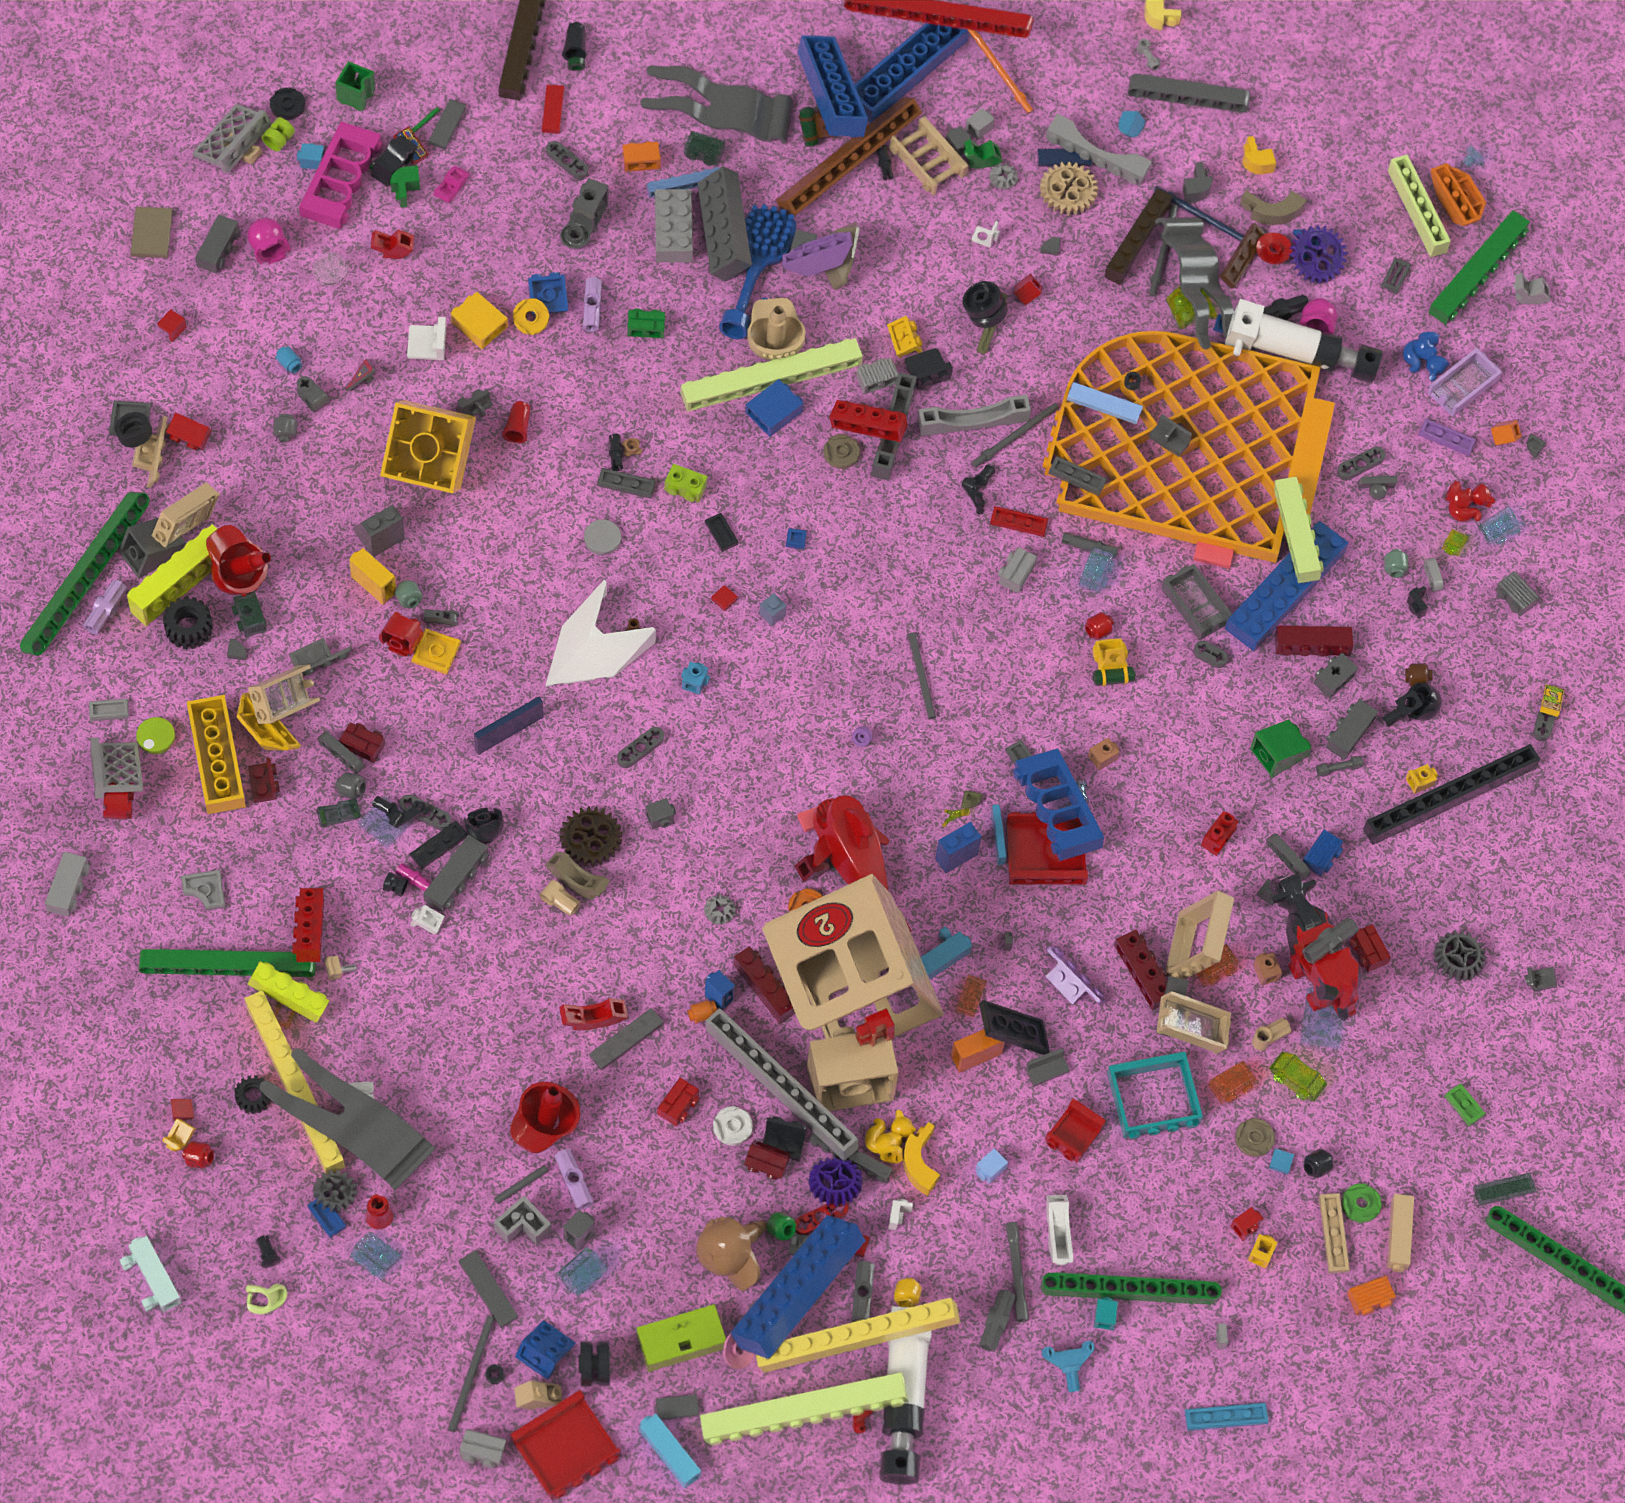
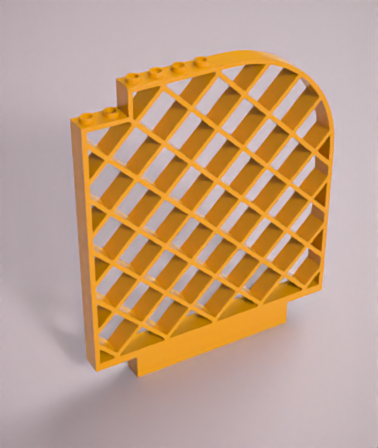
M1142 331L1126 334L1102 344L1088 354L1073 372L1065 390L1061 409L1056 411L1054 421H1057V425L1052 426L1050 436L1053 437V441L1048 442L1046 452L1050 453L1049 457L1044 458L1042 467L1046 468L1044 475L1052 476L1048 473L1052 466L1053 454L1073 463L1065 449L1083 440L1094 457L1078 466L1091 470L1101 465L1111 482L1104 486L1099 496L1080 488L1084 496L1070 502L1065 500L1069 483L1062 480L1060 488L1063 489L1062 494L1058 493L1056 504L1059 505L1058 511L1197 544V542L1220 546L1234 550L1233 553L1276 563L1283 532H1285L1279 513L1275 534H1273L1261 516L1278 508L1274 493V482L1270 477L1287 468L1289 469L1287 478L1297 477L1298 483L1302 484V498L1306 499L1307 502L1306 514H1311L1335 406L1334 402L1314 398L1320 367L1242 349L1241 354L1235 356L1233 354L1235 347L1210 341L1211 347L1205 350L1200 346L1198 339L1195 337L1165 331ZM1137 344H1161L1166 353L1148 361ZM1126 347L1139 364V367L1129 372H1137L1141 377L1147 375L1157 391L1139 399L1133 390L1127 389L1124 385L1127 373L1122 375L1107 353ZM1195 350L1203 352L1210 363L1193 372L1182 356ZM1098 359L1113 380L1095 389L1083 372ZM1173 361L1184 377L1166 386L1155 369ZM1235 361L1246 362L1254 374L1237 382L1226 366ZM1217 371L1228 387L1210 396L1199 380ZM1280 371L1288 372L1293 375L1299 384L1281 392L1270 376ZM1077 380L1083 386L1106 394L1119 388L1129 402L1143 406L1139 417L1148 429L1130 438L1119 423L1122 419L1102 412L1100 414L1103 416V419L1085 427L1074 412L1083 406L1074 402L1067 403V396L1073 382ZM1261 381L1272 398L1254 406L1243 390ZM1190 385L1201 401L1184 410L1173 396V393ZM1303 392H1307L1302 415L1299 417L1288 400ZM1234 395L1246 412L1228 420L1217 404ZM1164 399L1175 414L1169 417V419L1177 424L1181 423L1187 431L1192 433V440L1181 456L1199 447L1210 464L1192 473L1181 456H1176L1164 447L1162 449L1165 454L1147 462L1136 447L1150 439L1149 434L1157 425L1146 407ZM1279 406L1290 422L1273 431L1261 414ZM1208 409L1219 426L1201 434L1190 418ZM1064 415L1074 427L1076 433L1057 441ZM1252 420L1263 436L1246 445L1234 428ZM1110 426L1121 443L1103 452L1092 435ZM1298 430L1293 455L1291 456L1279 439ZM1226 434L1237 450L1219 459L1208 442ZM1270 444L1282 461L1263 469L1252 453ZM1128 451L1138 465V468L1120 477L1109 460ZM1243 458L1255 475L1237 484L1226 469V466ZM1172 461L1183 478L1165 487L1154 470ZM1217 472L1228 489L1210 498L1198 481ZM1145 475L1156 493L1137 501L1127 484ZM1261 483L1273 500L1255 509L1243 491ZM1190 486L1201 503L1183 512L1171 495ZM1116 490L1120 492L1129 507L1117 513L1106 510L1099 500ZM1235 497L1246 514L1228 523L1216 506ZM1163 500L1174 517L1164 523L1154 522L1144 509ZM1208 511L1219 528L1208 534L1197 532L1189 520ZM1253 522L1264 539L1253 545L1243 543L1234 531Z

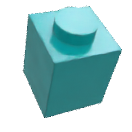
M1108 1297L1097 1300L1093 1328L1114 1330L1118 1301H1113L1112 1298Z

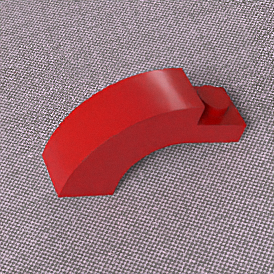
M608 998L601 1003L589 1006L563 1004L559 1007L562 1025L573 1026V1030H591L608 1027L628 1018L625 1000Z

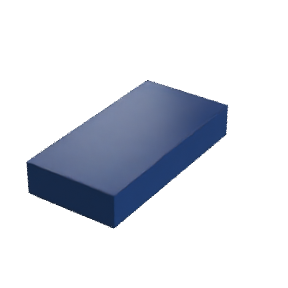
M317 1199L307 1205V1208L329 1238L347 1228L335 1209L332 1213L329 1207L323 1210L322 1203L316 1204Z

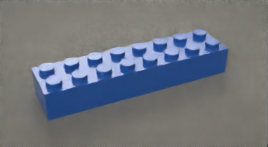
M925 23L858 80L854 85L868 117V122L871 123L964 45L968 41L969 31L967 29Z
M801 35L797 54L829 136L864 137L868 117L836 37Z
M1319 520L1311 530L1315 532L1314 544L1319 547L1320 555L1318 559L1323 563L1324 572H1321V580L1344 555L1349 542ZM1289 553L1229 617L1225 630L1255 651L1320 580L1298 583L1291 554Z
M827 1215L730 1332L740 1349L769 1359L865 1242L856 1224Z

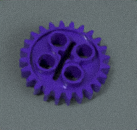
M1319 225L1315 226V230L1312 226H1309L1308 231L1304 228L1301 230L1302 234L1298 233L1296 235L1298 240H1292L1295 246H1290L1289 249L1294 252L1290 253L1289 257H1294L1290 264L1296 265L1293 271L1298 269L1299 273L1297 276L1303 274L1304 281L1309 277L1310 283H1313L1315 279L1318 284L1321 283L1322 279L1327 283L1328 277L1331 280L1335 279L1334 274L1337 276L1341 274L1338 269L1343 270L1345 268L1341 263L1347 262L1343 258V256L1348 254V252L1343 251L1347 246L1341 245V242L1344 240L1343 238L1337 239L1339 233L1332 234L1333 228L1326 231V225L1321 230ZM1311 238H1315L1318 241V246L1312 245ZM1327 247H1331L1334 250L1333 255L1327 253ZM1317 251L1320 252L1319 255H1320L1321 257H1319V258L1316 257V256H1317V253H1316ZM1303 254L1309 255V262L1303 260ZM1319 262L1325 265V271L1319 269Z

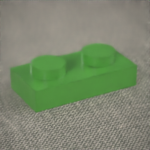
M1461 1083L1444 1096L1469 1127L1486 1114Z

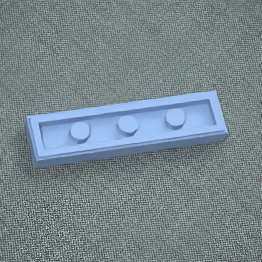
M1073 382L1067 396L1068 401L1137 424L1143 408L1141 405Z

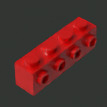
M836 400L829 416L832 428L901 442L908 426L906 414L902 412L851 403L846 400Z
M300 888L299 896H296L295 906L298 908V911L294 913V922L297 923V927L293 928V938L296 939V942L292 943V954H296L297 962H321L324 888Z

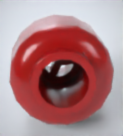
M1099 612L1087 619L1085 630L1090 638L1099 640L1112 633L1114 621L1110 615Z
M192 1141L183 1149L182 1157L185 1159L187 1166L205 1169L208 1165L212 1164L214 1151L207 1143Z

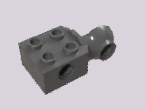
M588 178L586 184H582L579 197H576L573 201V211L570 213V220L560 233L561 241L565 246L570 249H580L589 242L591 233L595 232L609 204V185Z

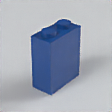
M778 379L746 403L745 413L771 437L803 412L804 403L798 395L791 391L786 383Z
M972 822L965 824L938 840L935 859L945 873L978 855L982 836Z

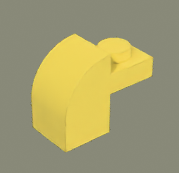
M1145 0L1144 17L1149 26L1162 30L1163 25L1175 26L1180 24L1181 10L1164 9V0Z

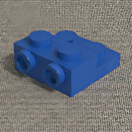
M560 272L549 273V276L533 274L531 278H528L529 297L531 299H538L543 302L549 313L568 312L564 274L560 275Z

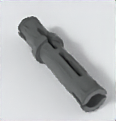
M1064 532L1061 541L1062 544L1094 552L1095 555H1106L1114 559L1118 551V547L1102 543L1103 541H1094Z

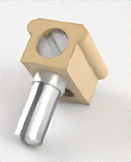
M338 956L326 957L325 965L329 980L341 978L342 973L357 970L356 964L340 966Z

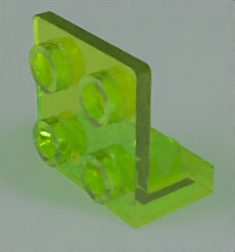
M1178 286L1166 298V302L1179 329H1184L1195 319V312L1192 303L1183 295L1180 286ZM1200 289V292L1208 302L1209 319H1216L1218 315L1205 291Z

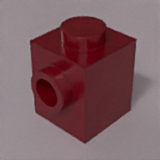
M814 854L802 858L794 867L802 881L806 882L820 877L830 868L826 860L818 867L813 866Z

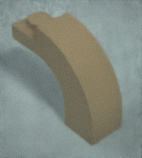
M1246 190L1242 195L1240 205L1245 210L1251 211V219L1258 223L1282 225L1297 218L1304 210L1307 200L1291 191L1283 201L1267 203Z
M556 851L544 865L561 883L578 895L590 900L604 893L606 886L610 883L605 876L592 875L583 870L565 852Z

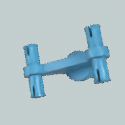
M1086 1341L1079 1349L1054 1352V1349L1051 1347H1045L1042 1349L1041 1354L1044 1359L1062 1370V1373L1066 1374L1068 1391L1077 1392L1080 1391L1077 1371H1080L1082 1364L1092 1354L1095 1345L1091 1341Z

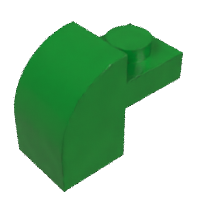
M971 139L964 142L966 148L964 152L971 168H988L1003 162L1000 147L992 140L979 146Z
M418 165L402 167L396 170L391 177V193L395 192L396 201H400V207H408L406 191L420 190Z

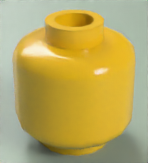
M910 1277L899 1280L894 1291V1300L898 1306L907 1308L916 1306L919 1303L922 1292L921 1285Z

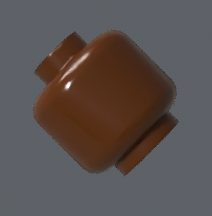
M1412 663L1408 668H1405V681L1409 683L1410 687L1416 683L1429 684V681H1432V669L1428 670L1426 663Z

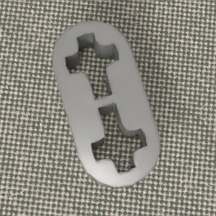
M1425 559L1424 569L1432 592L1443 590V579L1436 559Z

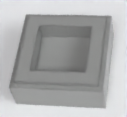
M1226 1323L1219 1324L1215 1330L1218 1349H1226L1228 1344Z

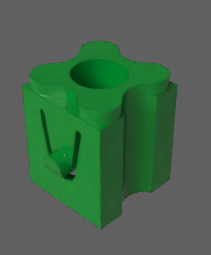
M348 61L335 82L337 101L343 105L351 106L357 111H363L366 108V100L372 97L375 91L374 71Z

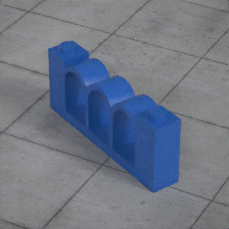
M1059 749L1016 760L1015 769H1013L1014 778L1019 780L1021 786H1026L1025 793L1029 800L1037 803L1036 815L1040 821L1047 824V837L1053 842L1051 849L1053 854L1057 855L1059 861L1103 848L1104 835ZM1056 776L1061 785L1048 789H1038L1032 785ZM1068 797L1072 804L1058 810H1049L1043 806L1048 802ZM1079 818L1083 825L1068 831H1060L1054 827L1058 823Z

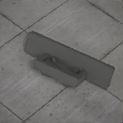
M321 638L288 655L294 666L310 664L311 668L302 672L306 676L315 672L313 668L319 665L323 668L332 664L331 660L336 657L338 660L349 656L348 652L352 649L347 647L331 654L325 639Z

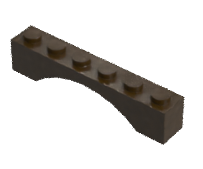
M1158 188L1155 190L1107 265L1104 278L1118 285L1122 284L1145 241L1157 226L1155 220L1157 218H1164L1169 210L1172 195Z

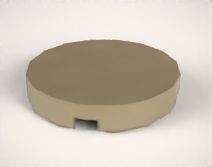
M838 434L830 437L825 443L823 456L830 466L837 469H846L857 463L860 457V447L858 442L850 438V436Z
M1251 1118L1242 1122L1235 1134L1237 1147L1242 1153L1250 1157L1266 1155L1270 1152L1275 1142V1134L1271 1129L1272 1127L1269 1123L1257 1118Z

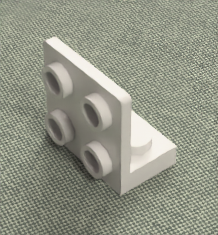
M438 317V324H434V326H409L408 359L444 360L446 317Z

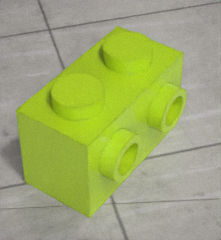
M673 464L665 480L664 490L671 495L682 496L687 501L699 503L707 486L708 476Z

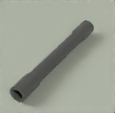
M1009 1222L1006 1223V1231L1016 1295L1017 1322L1029 1321V1314L1024 1289L1018 1223Z

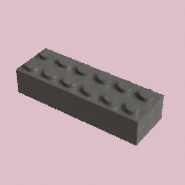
M722 166L699 181L698 190L710 273L714 277L728 281L752 266L738 173Z

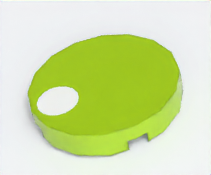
M152 717L139 725L136 732L137 742L140 748L149 754H162L168 751L174 743L175 730L166 719Z

